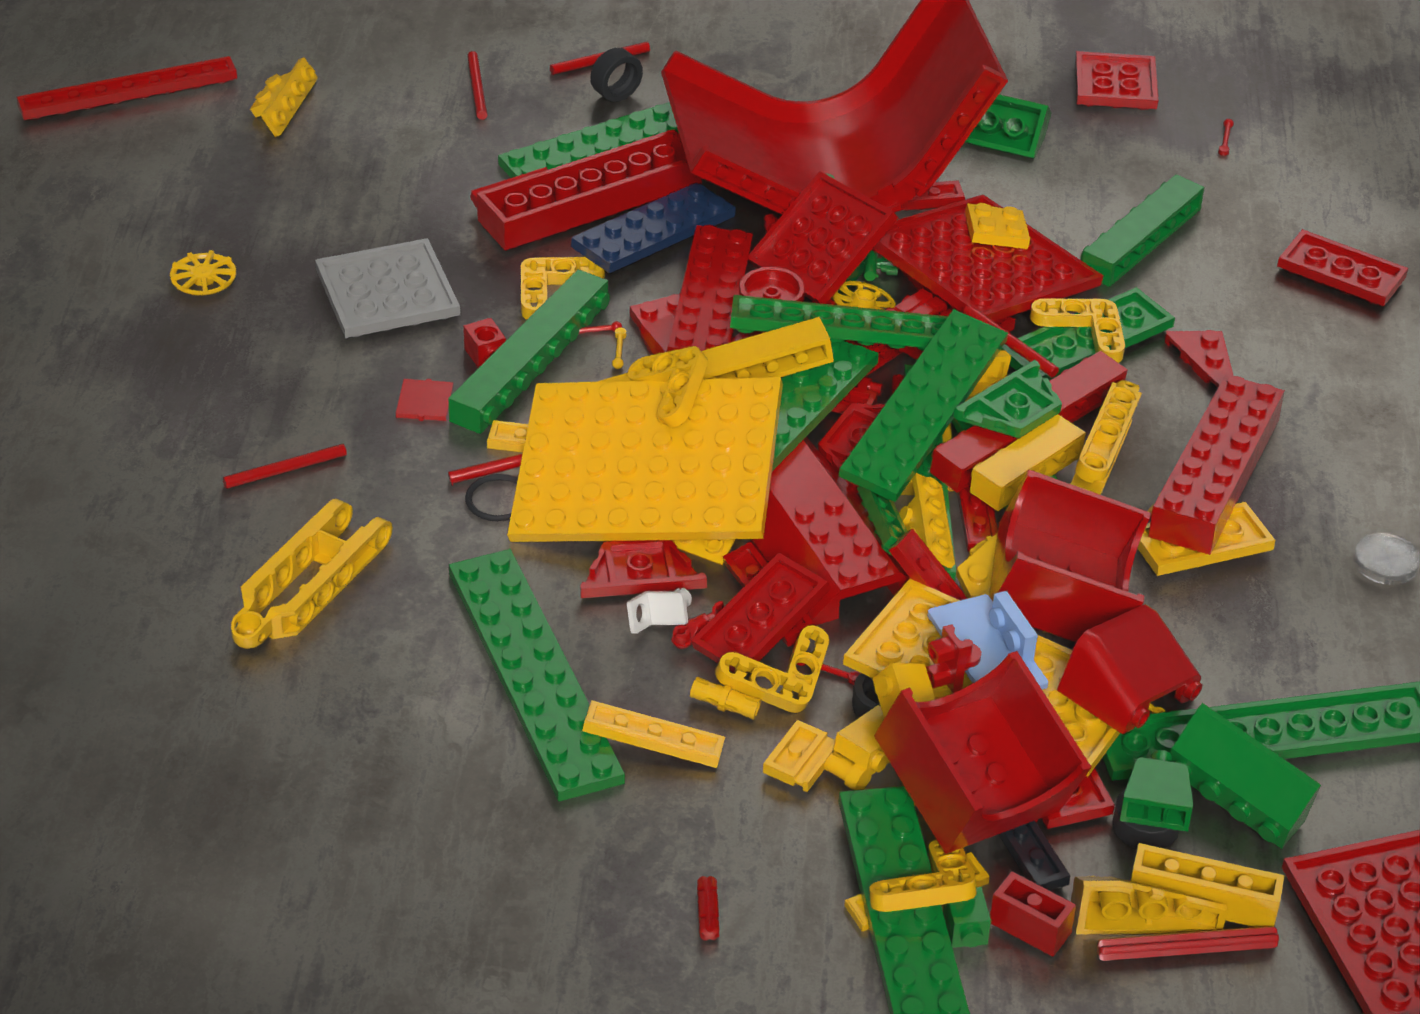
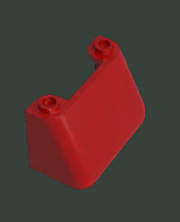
M1144 604L1085 631L1073 648L1057 691L1121 734H1125L1135 727L1141 728L1150 715L1148 707L1151 702L1174 690L1176 691L1175 699L1179 702L1193 701L1201 692L1203 685L1200 683L1201 675L1156 610Z

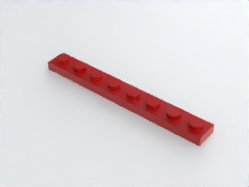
M230 56L17 96V103L23 120H36L44 116L66 114L69 111L92 109L100 105L118 104L137 98L144 99L162 93L170 94L188 88L196 89L214 83H226L237 79V70Z

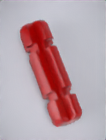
M701 876L697 880L699 936L704 941L709 939L714 941L718 939L720 930L717 880L713 876Z

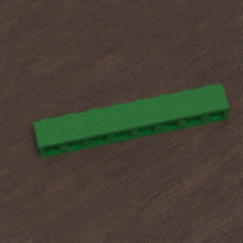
M578 269L448 398L449 422L479 434L489 425H492L493 420H497V417L513 404L516 397L522 391L528 389L530 383L539 374H542L555 358L561 355L563 349L570 342L575 341L579 330L582 327L589 326L597 314L607 308L610 301L608 280Z

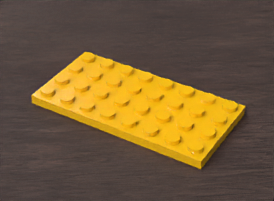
M909 579L844 654L843 665L874 678L891 663L925 664V667L934 664L928 655V642L941 638V635L927 616L928 609L960 600ZM1038 635L1034 661L1048 680V687L1042 690L1092 768L1086 775L1088 777L1120 732L1057 691L1073 650ZM966 673L964 674L963 688L972 684ZM947 685L933 689L935 699L952 694Z

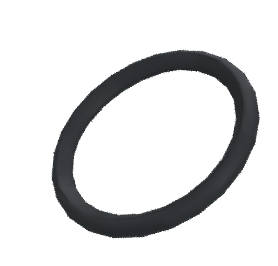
M492 474L473 482L465 495L468 509L474 515L488 521L510 520L511 513L491 515L478 510L472 502V494L477 487L486 482L503 480L517 484L518 478L507 474Z

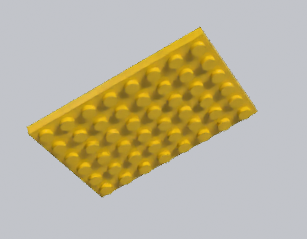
M781 377L702 379L690 415L684 423L675 428L667 426L658 416V408L668 381L536 383L507 536L509 541L763 539L783 388Z

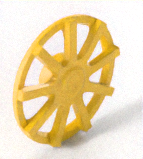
M209 250L208 253H187V257L182 258L178 262H173L170 271L172 284L178 290L191 295L218 293L229 287L236 277V267L229 256L225 257L215 254L213 250ZM198 259H205V261L200 263ZM212 259L218 260L217 262L210 264ZM192 262L194 266L187 265L186 263ZM223 265H227L230 269H228V268H218V267H221V266H223ZM178 269H182V270L188 271V272H183V273H178V274H176L177 271H178ZM216 274H226L231 277L228 281H225ZM191 277L182 286L177 283L180 279ZM214 282L220 285V287L208 290L207 287ZM195 284L202 286L203 291L190 290L189 288Z
M845 281L838 289L848 296L839 294L838 291L832 296L835 303L840 306L884 310L880 307L893 308L896 306L894 299L886 291L872 284L860 281ZM847 286H857V289L853 293ZM863 287L872 289V290H874V291H876V292L874 293V292H872V291H870V290H868V289H863ZM882 295L888 299L885 302L876 300Z

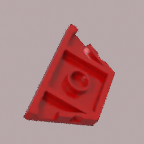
M851 403L818 443L820 453L838 473L840 467L885 404L867 405L866 403ZM845 480V481L849 484V486H850L856 493H858V489H857V488H858L859 486L856 485V484H854V483H852V482H849V481Z
M672 540L603 542L598 551V558L591 564L586 582L582 581L580 585L581 598L641 594L645 591H674L677 588H680V590L681 588L686 590L707 588V576L704 572L698 574L691 566V559L685 553L680 552Z

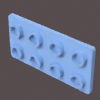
M1007 591L995 593L993 601L989 595L984 594L928 609L927 616L941 636L943 626L952 624L955 627L954 633L961 641L970 639L973 641V644L980 648L982 652L980 663L965 671L972 683L996 668L1009 653L1018 651L1041 689L1048 687L1047 678L1034 661L1038 635Z

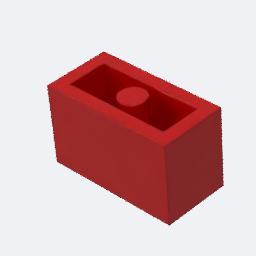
M1011 872L993 894L990 913L991 924L1054 957L1072 933L1076 904Z

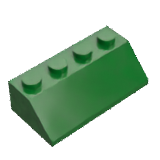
M999 94L964 143L1034 159L1045 139L1052 112L1048 105Z
M1204 703L1198 707L1170 752L1172 762L1182 763L1188 767L1190 785L1200 791L1203 797L1214 801L1227 810L1234 819L1244 822L1258 832L1264 840L1275 844L1281 849L1304 824L1321 787L1320 783Z

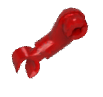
M723 601L715 603L711 613L707 615L703 613L688 619V623L685 625L676 626L673 629L671 638L674 646L679 649L688 648L692 644L691 639L724 607Z

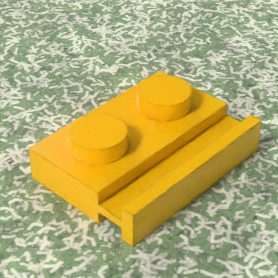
M796 720L763 763V773L792 786L798 784L803 787V791L808 792L824 771V763L827 757L835 751L833 750L835 739L828 737L825 731Z

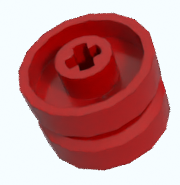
M761 267L748 272L740 282L739 295L804 302L805 288L803 280L788 269Z

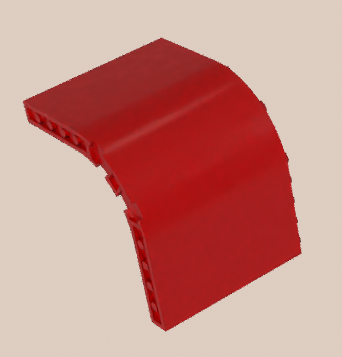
M920 0L874 68L851 88L820 100L790 101L771 96L678 51L673 52L661 71L690 172L782 215L819 171L833 175L839 182L889 208L894 213L901 210L903 204L913 199L916 195L919 197L923 195L937 181L1008 82L969 0Z

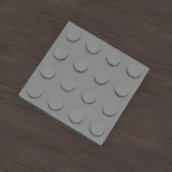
M428 238L315 259L316 271L345 338L358 337L364 334L388 331L394 328L418 325L424 322L443 320L460 315L458 300Z

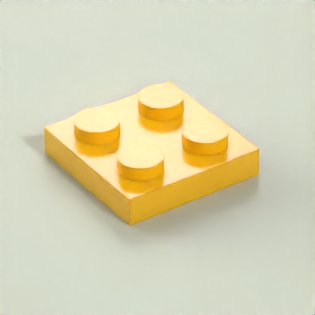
M967 203L965 216L971 242L1028 249L1030 236L1023 210H1018L1015 207H991L985 203Z

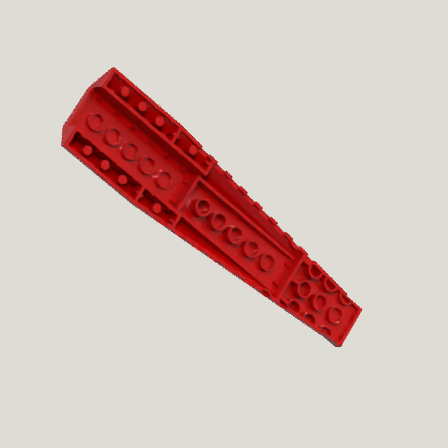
M680 293L630 306V317L639 328L640 336L651 355L667 352ZM805 437L772 471L763 539H750V541L767 563L778 553H781L828 581L830 590L807 613L815 623V626L839 619L841 599L887 586L893 596H895L911 578L896 559L881 547V539L874 532L876 528L868 518L869 513L861 503L863 500L843 478L839 477V473L812 442Z

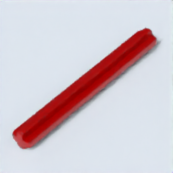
M1265 926L1104 938L1097 942V953L1099 960L1111 961L1270 949L1278 946L1279 935L1276 927Z

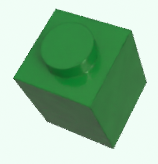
M976 887L977 895L970 900L943 905V915L952 948L975 947L988 944L991 918L982 887Z

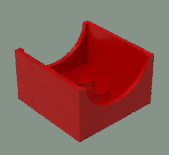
M1028 469L999 522L989 597L993 601L995 593L1007 591L1032 627L1077 642L1080 636L1088 629L1143 605L1144 595L1139 593L1135 595L1128 591L1135 554L1143 532L1150 520L1151 513Z
M1018 651L1009 653L996 668L981 679L945 697L926 702H915L912 697L914 693L911 688L901 690L874 735L945 854L1061 811L1092 768Z

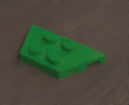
M1033 360L955 407L953 417L956 420L1021 438L1059 414L1062 402L1058 395L1053 392L1048 378H1042L1039 372L1040 364L1038 361Z

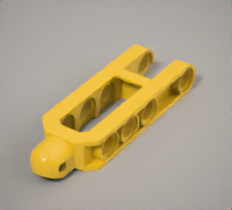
M1121 380L1117 383L1112 382L1075 467V475L1071 481L1072 485L1102 495L1129 431L1133 414L1140 401L1142 393L1139 392V385L1126 380Z
M337 498L330 500L240 587L244 607L233 617L231 622V634L235 644L241 648L251 649L262 644L268 637L278 639L297 636L385 548L392 535V523L381 517H375L365 527L361 526L345 541L338 537L348 527L353 515V508L348 503ZM313 561L322 564L319 567V572L306 585L302 584L299 587V592L287 604L283 603L282 605L271 607L266 617H262L261 612Z

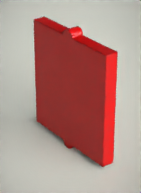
M403 379L396 409V418L418 419V421H446L449 411L448 398L452 395L454 382L432 381L431 379Z

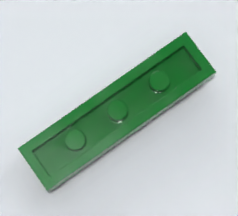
M859 486L857 489L863 500L861 503L869 513L868 518L876 528L874 532L881 539V547L892 556L888 550L907 532L893 501Z

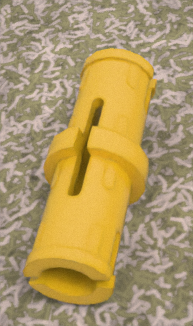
M698 676L690 690L691 698L717 706L719 711L725 712L728 710L755 720L761 705L760 698L740 693L732 689V686L715 684Z

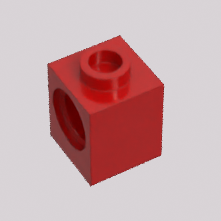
M492 318L463 325L464 349L479 368L506 341V337Z

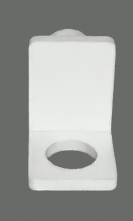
M677 588L673 592L645 591L627 602L631 633L637 634L650 625L687 624V607L692 602L691 594L685 588H681V590ZM638 605H640L642 609V618L640 622H638L636 617V610Z

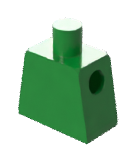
M1165 750L1154 751L1151 759L1138 758L1124 792L1120 821L1188 832L1193 809L1188 767L1182 763L1172 762V755Z

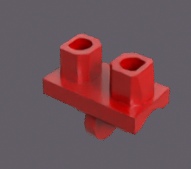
M950 624L943 626L941 638L928 642V655L934 664L926 666V670L933 689L947 685L951 692L955 693L963 688L965 671L980 663L982 652L977 645L973 644L972 640L965 639L961 641L954 633L955 627Z

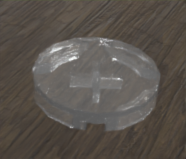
M1374 533L1366 535L1359 540L1354 553V562L1358 564L1357 569L1361 574L1372 581L1382 584H1393V581L1401 580V583H1405L1415 577L1420 564V555L1416 547L1401 536L1391 533Z

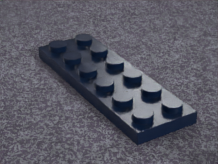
M696 182L571 237V247L608 273H611L693 236L697 225L715 226L735 217L736 207Z

